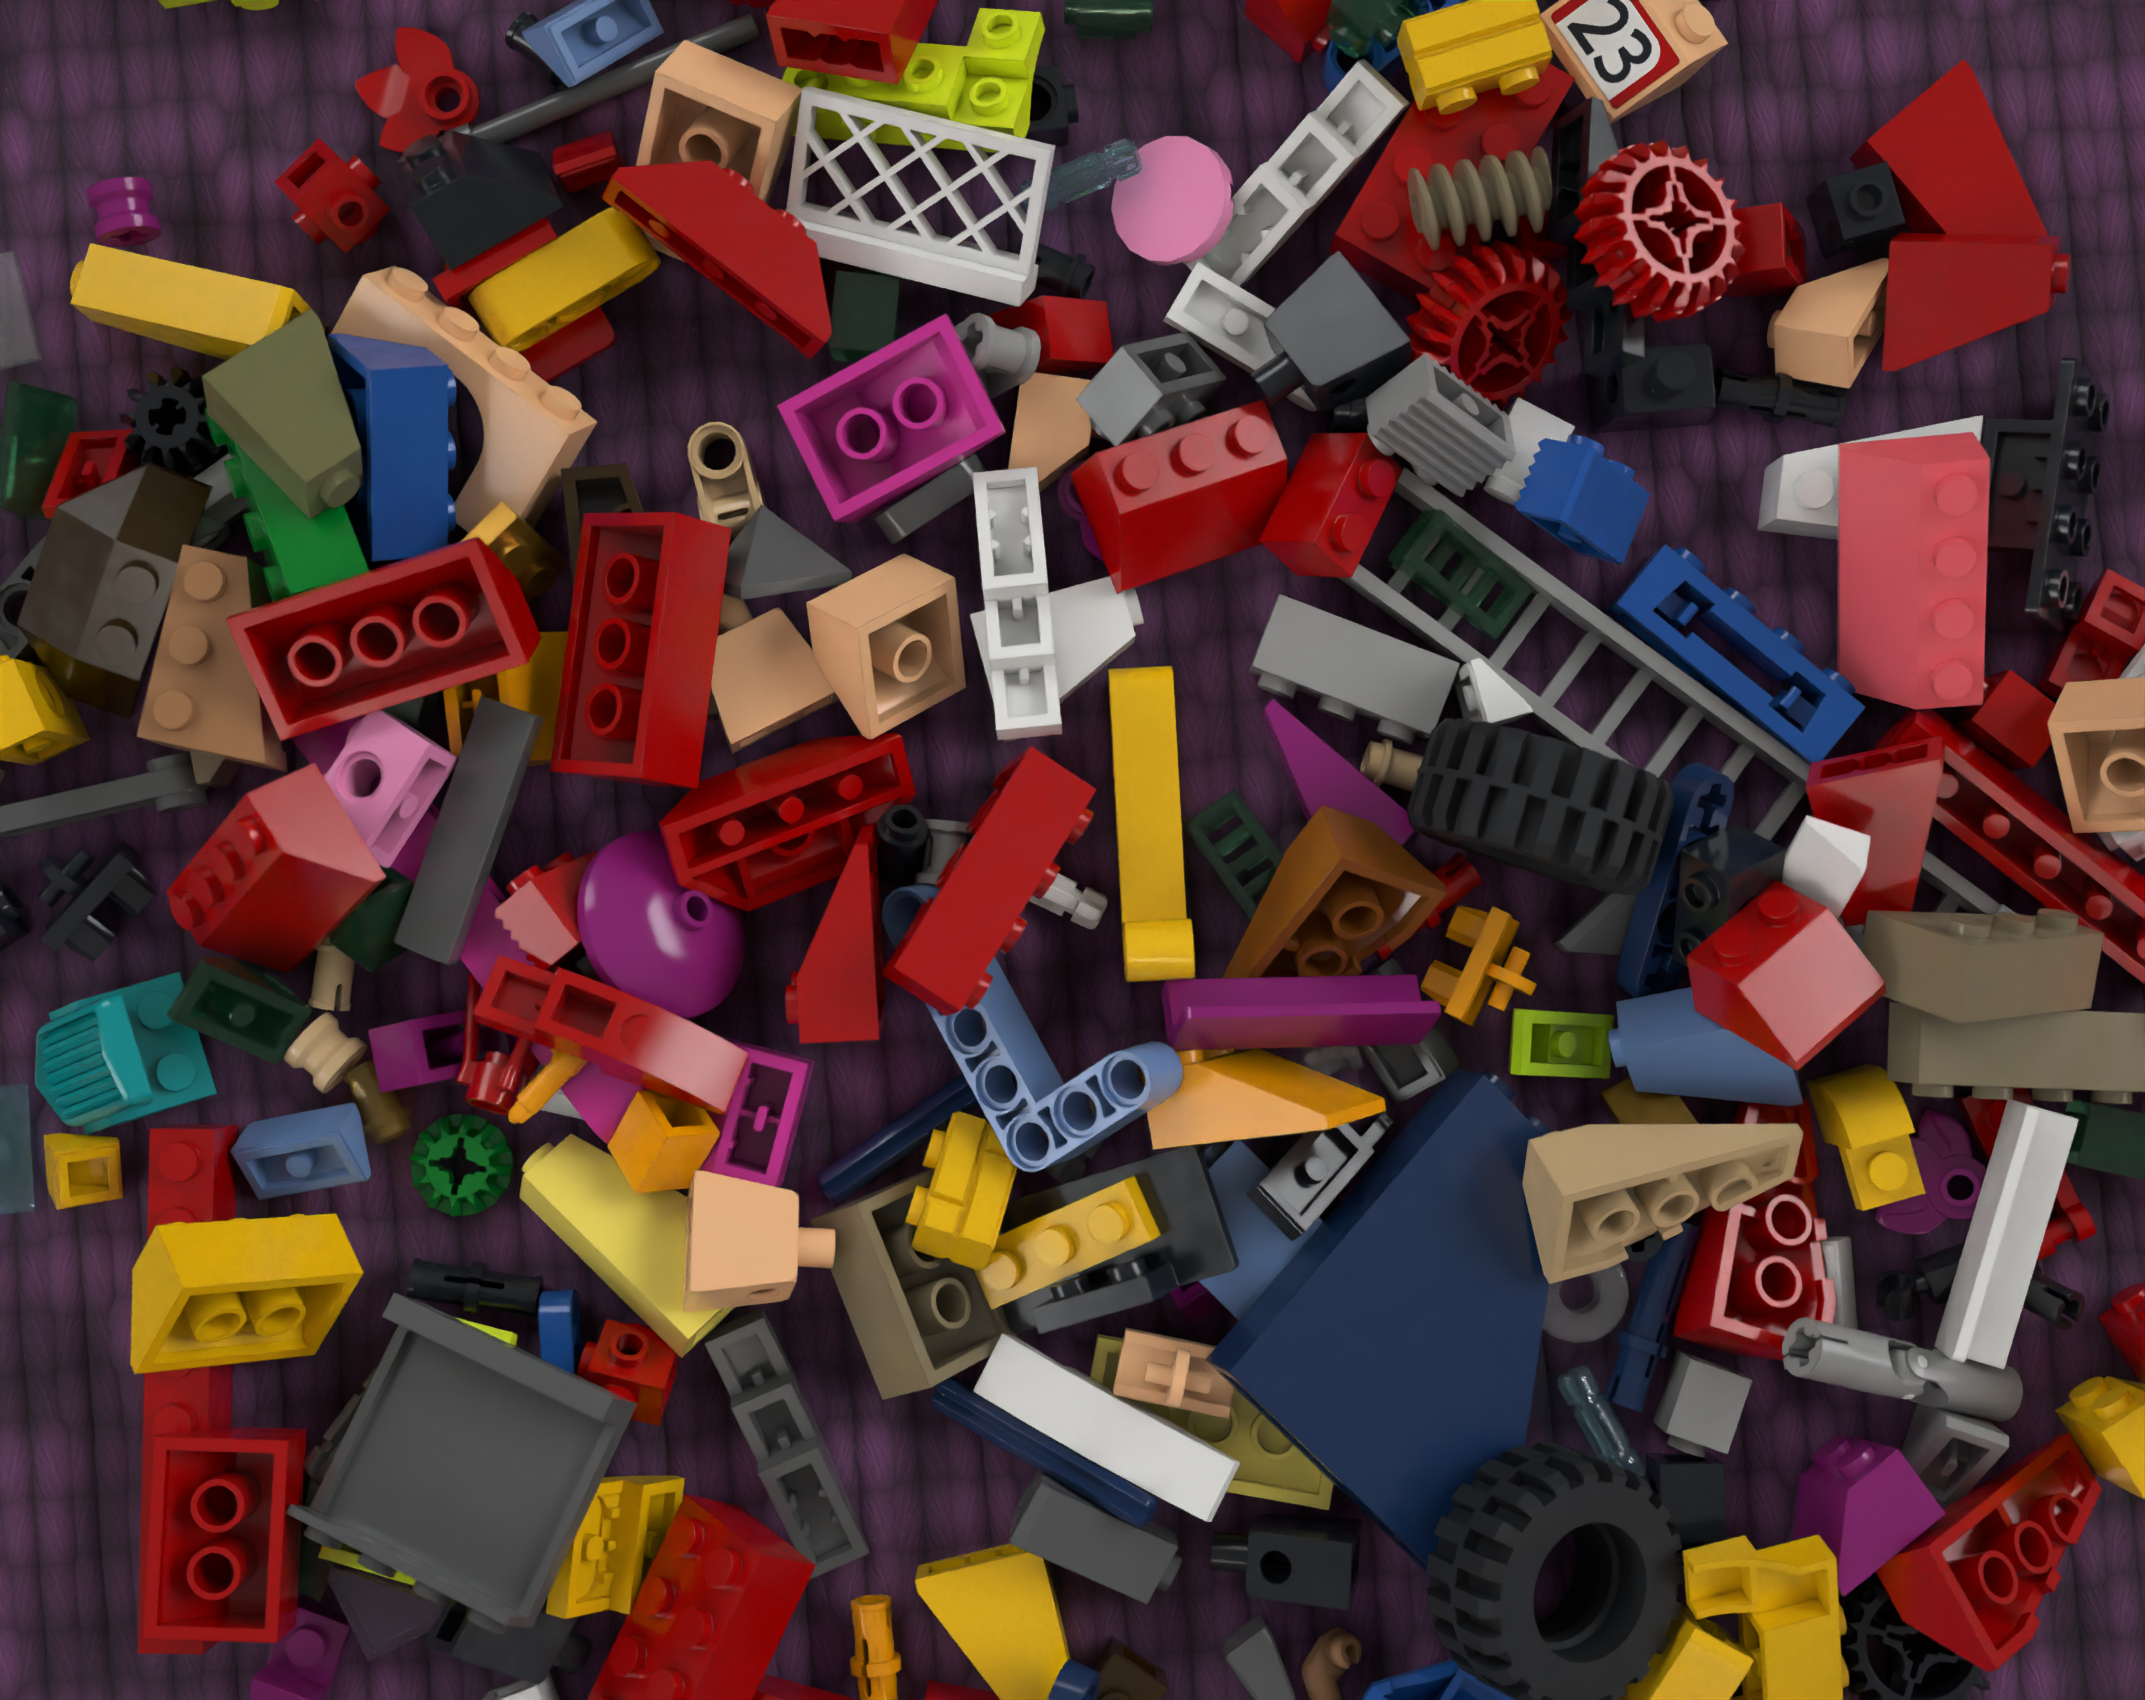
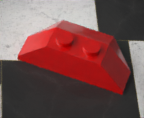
M711 160L619 167L613 174L601 197L604 201L626 215L794 345L798 351L810 360L826 343L832 334L817 243L806 235L805 227L796 217L784 210L772 209L754 194L752 185L745 177L730 168L721 169Z
M884 733L872 740L863 735L814 738L698 782V789L692 788L659 822V826L675 880L680 886L693 891H701L711 898L749 912L840 876L862 825L865 823H876L878 848L881 844L877 834L878 820L882 814L895 805H909L915 797L916 791L902 736L898 733Z

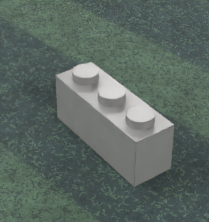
M1279 594L1248 672L1260 676L1257 686L1270 693L1293 699L1295 692L1299 691L1320 699L1317 709L1325 714L1348 722H1353L1355 714H1359L1379 722L1376 730L1377 733L1392 740L1412 745L1415 736L1425 740L1430 737L1431 731L1436 727L1460 663Z

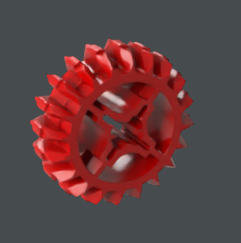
M1664 140L1650 143L1647 146L1641 142L1636 146L1631 145L1617 155L1611 156L1599 165V169L1593 173L1594 176L1588 179L1586 185L1580 190L1584 199L1573 212L1583 223L1573 238L1586 244L1588 247V252L1581 263L1593 264L1599 273L1594 287L1608 285L1613 290L1612 306L1625 305L1630 302L1634 318L1651 314L1656 323L1663 320L1670 321L1673 318L1679 320L1683 317H1691L1718 301L1721 295L1727 291V286L1740 274L1736 263L1746 252V249L1735 238L1739 237V234L1746 225L1734 219L1731 212L1739 200L1726 199L1721 190L1725 177L1712 178L1707 173V158L1691 162L1686 145L1670 149Z
M1496 240L1490 248L1474 243L1468 259L1452 254L1450 270L1445 274L1432 272L1435 284L1429 293L1416 294L1421 305L1420 311L1406 317L1411 330L1414 331L1408 336L1411 340L1414 361L1427 353L1431 360L1436 359L1441 367L1445 366L1449 373L1453 372L1458 380L1462 379L1466 386L1471 385L1475 392L1479 391L1484 399L1488 398L1492 405L1496 404L1499 410L1502 411L1508 397L1524 399L1525 387L1530 382L1542 383L1540 372L1546 364L1559 363L1553 351L1556 345L1569 339L1562 325L1568 322L1573 314L1565 306L1567 301L1566 288L1560 280L1561 276L1556 272L1552 264L1526 246L1521 247L1518 244L1512 246L1510 243Z

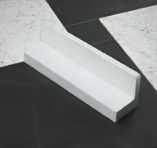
M2007 1100L1934 1345L1948 1358L1962 1363L1967 1358L2000 1369L2005 1368L2079 1119L2016 1100Z

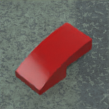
M2108 568L2104 570L2084 599L2079 618L2071 621L2067 635L2062 637L2037 688L2058 699L2066 682L2118 679L2128 658L2138 653L2145 641V588Z

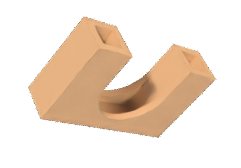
M392 266L362 275L331 334L341 333L426 347L448 364V368L466 386L479 408L484 430L483 448L475 469L454 503L456 523L470 533L503 501L534 529L562 482L561 469L571 467L597 421L581 409L580 401L573 394L563 388L549 385L531 371L530 364L525 357L513 349L499 346L479 331V324L472 316L458 308L448 307L428 291L427 283L414 272Z

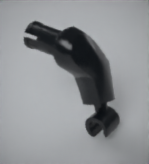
M1965 1242L1917 1260L1915 1265L1918 1275L1912 1276L1907 1272L1899 1270L1884 1272L1877 1283V1305H1885V1317L1891 1321L1910 1319L1915 1314L1916 1295L1927 1293L1935 1305L1946 1303ZM2036 1261L2023 1308L2050 1322L2059 1330H2068L2073 1325L2071 1321L2062 1317V1313L2078 1322L2084 1311L2085 1298L2082 1293L2070 1289L2042 1274L2039 1263Z

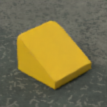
M64 1133L44 1135L47 1186L57 1210L123 1198L120 1144L117 1137Z

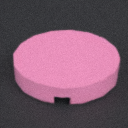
M1164 136L1143 145L1126 161L1114 184L1111 211L1117 234L1130 251L1157 265L1172 266L1170 264H1178L1183 261L1190 263L1202 258L1220 242L1232 219L1234 201L1230 200L1232 192L1230 184L1233 185L1230 169L1217 152L1188 136Z

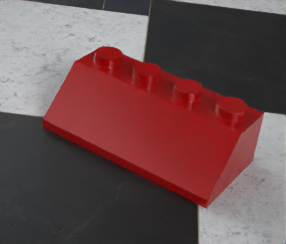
M677 512L584 513L550 772L646 785L698 789L731 528Z
M479 536L240 612L226 619V623L281 741L527 664L542 639L517 578Z
M312 763L246 793L172 883L166 893L170 898L169 905L176 922L184 930L192 933L199 946L289 973L298 968L386 878V875L315 763Z

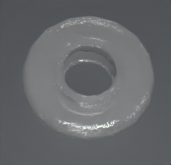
M1619 1263L1607 1269L1585 1274L1593 1280L1595 1293L1589 1305L1582 1309L1570 1310L1563 1304L1560 1299V1288L1564 1280L1549 1284L1543 1329L1555 1338L1572 1343L1595 1341L1611 1332L1624 1316L1629 1299L1627 1276Z

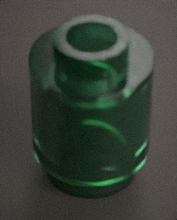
M1064 0V26H1077L1076 39L1136 40L1137 33H1152L1153 0Z

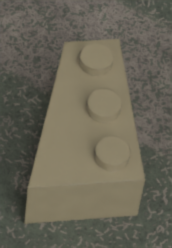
M2038 909L2037 916L2008 912L1966 914L1868 911L1862 953L1885 981L1886 993L1883 995L1884 997L1962 1024L2091 1009L2104 933L2078 925V915L2057 909Z

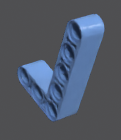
M917 884L900 887L893 890L885 898L882 907V921L895 949L920 906L928 897L934 899L940 889L935 884ZM995 956L986 969V972L993 976V980L974 1009L971 1010L964 1005L961 1011L945 1016L925 1003L1008 1158L1016 1167L1023 1171L1036 1172L1079 1156L1170 1098L1179 1089L1183 1079V1067L1179 1056L1173 1048L1163 1042L1151 1041L1112 1053L1064 1084ZM982 1016L986 1023V1032L982 1025ZM1137 1064L1144 1072L1145 1087L1138 1079ZM1012 1072L1014 1073L1017 1080V1088L1014 1086L1012 1080ZM1089 1096L1095 1103L1097 1117L1091 1111ZM1043 1129L1047 1133L1049 1139V1146L1046 1144L1044 1140Z

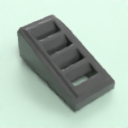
M1262 1613L1254 1616L1222 1640L1225 1660L1254 1700H1296L1269 1624L1263 1618Z

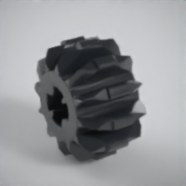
M172 367L166 381L162 375L155 371L147 372L148 392L143 393L135 388L127 390L128 397L138 405L136 411H126L119 414L121 423L135 428L123 441L130 450L134 452L143 451L141 456L142 465L150 462L160 467L164 466V468L184 475L187 465H189L193 470L202 473L208 468L205 456L208 451L220 457L227 455V448L224 445L215 446L204 411V408H207L202 379L203 374H199L191 379L189 372L182 367ZM182 413L185 414V424H176L173 432L170 431V421H179Z

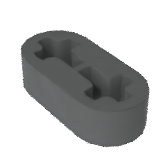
M975 453L877 516L875 521L890 544L894 545L974 493L972 473L985 472L987 470Z

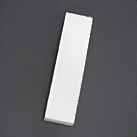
M1365 59L1357 61L1318 109L1308 113L1269 161L1260 164L1232 197L1231 200L1234 201L1232 219L1220 242L1202 258L1190 263H1184L1193 270L1196 263L1199 262L1242 288L1317 209L1411 103Z
M1037 467L972 473L997 739L1007 740L1062 734Z
M1001 1334L973 1390L1003 1410L1084 1457L1206 1522L1212 1521L1240 1465V1462L1140 1402L1113 1395L1111 1389L1081 1371L1063 1366L1012 1335Z

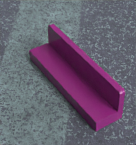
M1417 975L1166 980L1161 989L1168 1046L1172 1047L1173 1050L1420 1044L1441 1016L1439 1001H1421Z

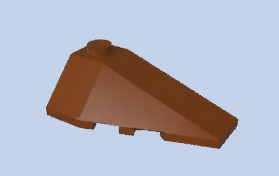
M1321 805L1286 850L1222 978L1358 976L1362 973L1360 962L1385 944L1394 950L1411 938L1447 894L1446 888L1437 877L1375 822Z

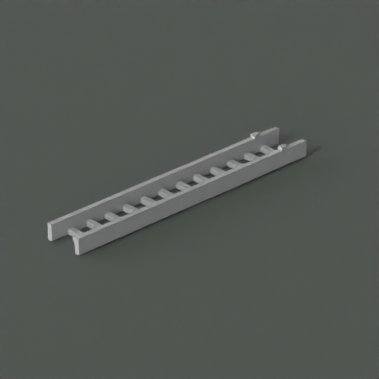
M1404 467L1394 491L1431 517L1433 522L1422 537L1415 534L1390 568L1394 575L1387 584L1360 564H1358L1352 578H1337L1443 656L1460 663L1459 667H1462L1470 660L1481 658L1531 706L1533 712L1526 715V717L1556 739L1577 747H1584L1599 752L1613 759L1629 763L1604 744L1650 681H1654L1688 706V708L1643 770L1656 775V778H1659L1701 719H1706L1739 744L1719 771L1728 776L1733 783L1754 755L1790 781L1754 830V833L1770 841L1803 795L1807 794L1805 786L1810 764ZM1448 530L1484 556V559L1440 619L1436 621L1400 595V593L1445 531ZM1499 567L1533 592L1535 596L1489 659H1487L1453 634L1451 630ZM1550 605L1586 631V633L1541 695L1538 696L1502 670V668ZM1601 642L1637 670L1592 732L1588 733L1553 706ZM1925 849L1919 877L1943 894L1930 912L1954 913L1960 906L1970 914L2015 913L2004 904L1996 902ZM1839 917L1837 919L1862 951L1864 935L1861 932L1865 927L1857 925L1845 928L1843 920Z

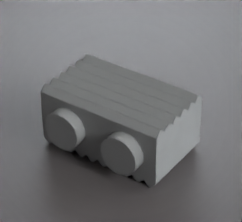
M1427 353L1420 356L1365 398L1369 421L1367 432L1375 447L1387 456H1391L1396 452L1411 463L1415 473L1425 484L1435 486L1439 483L1456 496L1463 497L1467 489L1473 490L1476 482L1483 483L1486 475L1492 476L1496 468L1502 469L1505 462H1512L1516 455L1510 420L1504 410L1500 411L1496 404L1492 405L1488 398L1484 399L1479 391L1475 392L1471 385L1466 386L1462 379L1458 380L1453 372L1449 373L1445 366L1441 367L1436 359L1431 360Z

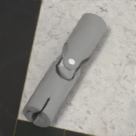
M1804 1317L1792 1323L1785 1334L1782 1344V1355L1786 1356L1783 1358L1784 1365L1790 1374L1797 1377L1896 1399H1909L1912 1402L1994 1422H2004L2013 1417L2019 1409L2023 1397V1384L2019 1374L2013 1367L2005 1365L2004 1369H2000L1967 1358L1962 1363L1948 1358L1939 1349L1931 1351L1919 1348L1910 1342Z

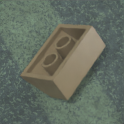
M931 1168L856 1198L811 1219L814 1228L835 1230V1257L833 1267L830 1270L882 1400L931 1388L992 1354L1002 1333L1017 1337L1009 1328L1003 1307L999 1306L991 1310L973 1268L954 1263L950 1258L941 1259L915 1251L911 1247L917 1226L905 1223L916 1185L929 1188L934 1169Z

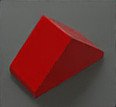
M1042 295L1023 302L1019 307L1012 306L987 315L992 318L995 325L1013 330L1023 326L1036 331L1041 345L1040 359L1035 370L1036 373L1058 374L1103 368L1113 356L1107 303L1105 301Z
M133 429L70 432L42 505L45 518L53 519L59 503L138 468L137 452L127 448L123 441Z

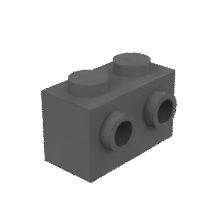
M1188 332L1122 345L1076 398V401L1090 416L1089 420L1093 429L1102 438L1112 442L1114 446H1118L1203 419L1208 412L1204 404L1227 378Z

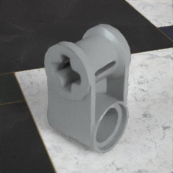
M981 313L971 314L965 321L954 327L990 400L1017 385L1026 383L1035 372L1041 352L1040 338L1036 331L1023 326L1013 330L995 325L991 317Z

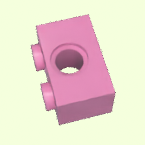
M378 710L366 714L364 718L353 725L347 735L345 747L328 773L324 774L323 777L377 863L389 869L457 765L459 758L404 721L383 710ZM381 774L378 788L370 795L373 780Z

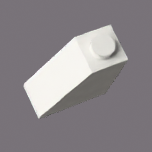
M1108 576L1049 593L1060 704L1134 643L1136 635L1133 626L1144 624L1135 588L1116 594L1111 578ZM984 610L970 614L993 698ZM1007 739V740H1004V741H1005V743H1007V742L1014 741V740H1017V739Z

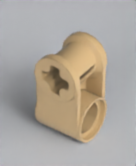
M709 422L700 426L691 435L688 443V458L698 494L697 505L700 519L731 528L730 540H734L761 504L768 509L764 492L757 479L751 451L740 433L731 425L722 422ZM718 439H727L734 442L736 455L729 467L722 470H712L706 467L704 453L711 442Z

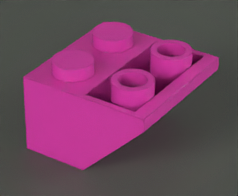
M720 1036L748 1052L749 1058L726 1116L706 1110L719 1130L720 1135L700 1170L779 1188L784 1182L815 1060Z

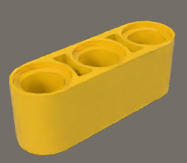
M610 207L487 279L470 293L468 301L492 341L499 346L508 347L519 353L639 283L658 268L661 260L641 227L622 212Z

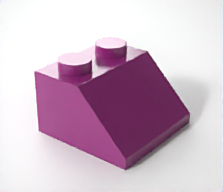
M1839 1436L1823 1444L1812 1456L1815 1463L1800 1474L1792 1541L1820 1535L1837 1560L1838 1594L1846 1596L1946 1513L1899 1449L1852 1436L1846 1438Z

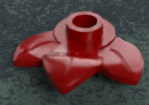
M399 27L396 31L395 48L399 65H391L376 70L355 82L356 90L370 110L387 120L380 135V146L397 153H404L408 146L424 136L436 135L439 137L442 132L444 133L468 122L471 125L480 110L481 99L477 86L467 74L455 69L451 51L446 43L433 34L413 27ZM454 93L460 96L457 108L449 112L440 110V101L445 95Z

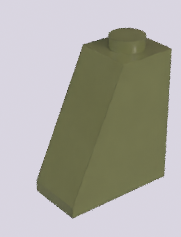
M311 309L202 376L208 415L309 519H312L328 507L336 508L345 504L355 495L359 487L363 485L361 447L320 318Z

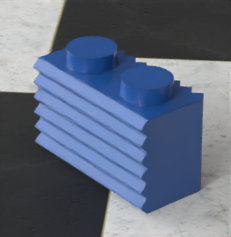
M1571 434L1566 442L1547 438L1538 442L1540 451L1533 455L1536 462L1528 467L1531 475L1524 478L1526 487L1519 491L1521 499L1514 503L1516 510L1576 554L1622 565L1651 493L1645 491V488L1638 486L1639 483L1633 481L1635 471L1632 468L1602 457L1605 447L1592 439Z

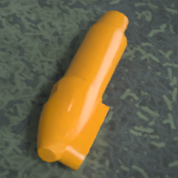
M551 1048L550 1051L553 1053L551 1061L516 1096L518 1101L508 1112L509 1121L512 1124L518 1122L523 1124L536 1114L571 1077L578 1074L588 1061Z

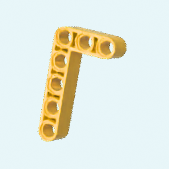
M1172 665L1108 669L1125 981L1193 979L1195 977L1192 920L1191 918L1187 919Z

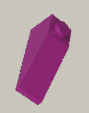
M1272 699L1260 714L1307 823L1320 806L1325 805L1375 822L1402 846L1414 832L1411 829L1407 811L1278 702Z

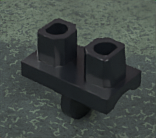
M122 841L88 880L82 874L91 866L96 858L86 849L80 847L67 862L56 855L48 854L39 865L50 881L37 894L38 898L46 905L53 907L65 893L72 897L46 924L45 928L47 931L41 936L40 940L54 951H57L64 943L73 951L95 961L117 936L118 930L93 912V910L108 896L132 916H135L157 892L158 886L135 863L138 852L125 841Z

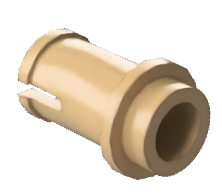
M1384 738L1381 743L1370 741L1362 759L1360 772L1377 787H1380L1381 784H1386L1413 792L1418 776L1417 773H1419L1424 756L1392 747V741Z
M335 929L315 949L317 950L311 998L308 1000L309 1006L333 1011L334 1007H337L339 1011L350 1010L356 956L363 955L364 947L358 946L360 934Z

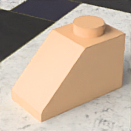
M1880 258L1797 286L1783 310H1776L1768 327L1767 344L1769 348H1774L1775 375L1779 372L1792 376V379L1843 388L1851 387L1884 331L1888 258Z
M1034 372L1026 383L1019 386L1008 469L1037 467L1039 493L1060 478L1070 465L1089 456L1091 438L1104 439L1093 429L1089 420L1090 416L1076 401V398L1092 380Z

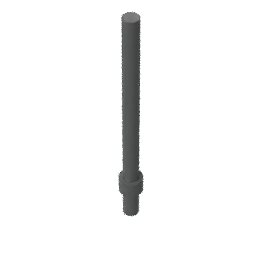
M751 13L686 40L721 54L755 40L760 35ZM683 41L472 128L467 122L444 133L455 131L505 143L653 82L655 71Z

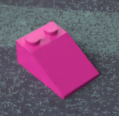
M947 314L934 319L777 405L834 522L855 524L904 498L1006 432Z

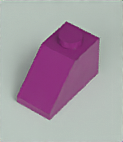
M466 1010L369 1029L368 1034L380 1093L456 1078L463 1061ZM479 1023L477 1062H483L489 1051L511 1056L519 1037Z

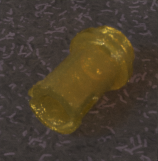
M374 1060L361 1064L343 1075L367 1125L363 1128L364 1136L372 1135L375 1144L379 1145L393 1140L412 1129L407 1119L412 1115L410 1108H402L395 1091L380 1093Z

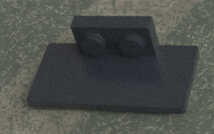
M2077 358L2062 359L2053 420L1987 418L1983 448L1990 457L1987 551L2033 554L2025 613L2052 635L2060 636L2067 635L2070 620H2077L2082 608L2083 587L2081 582H2076L2079 557H2087L2092 540L2091 520L2085 519L2088 494L2095 495L2099 488L2101 460L2099 456H2094L2097 432L2106 431L2110 417L2109 395L2103 393L2101 385Z
M1200 1145L1181 1146L1009 1200L998 1235L1134 1175L1161 1236L1150 1242L1002 1305L1011 1332L1017 1334L1037 1328L1039 1334L1153 1302L1179 1286L1236 1269L1239 1266V1259Z

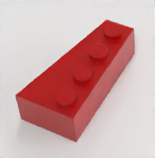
M1032 746L1001 768L991 785L996 790L990 795L984 805L977 809L966 828L974 836L968 845L963 842L947 860L935 883V886L940 889L934 899L928 897L920 906L881 973L945 1016L961 1011L964 1005L972 1010L980 1002L993 980V976L986 972L998 950L1007 954L1015 945L1027 924V921L1020 917L1032 895L1037 899H1041L1048 891L1061 868L1053 860L1065 841L1074 845L1094 815V812L1086 808L1097 789Z

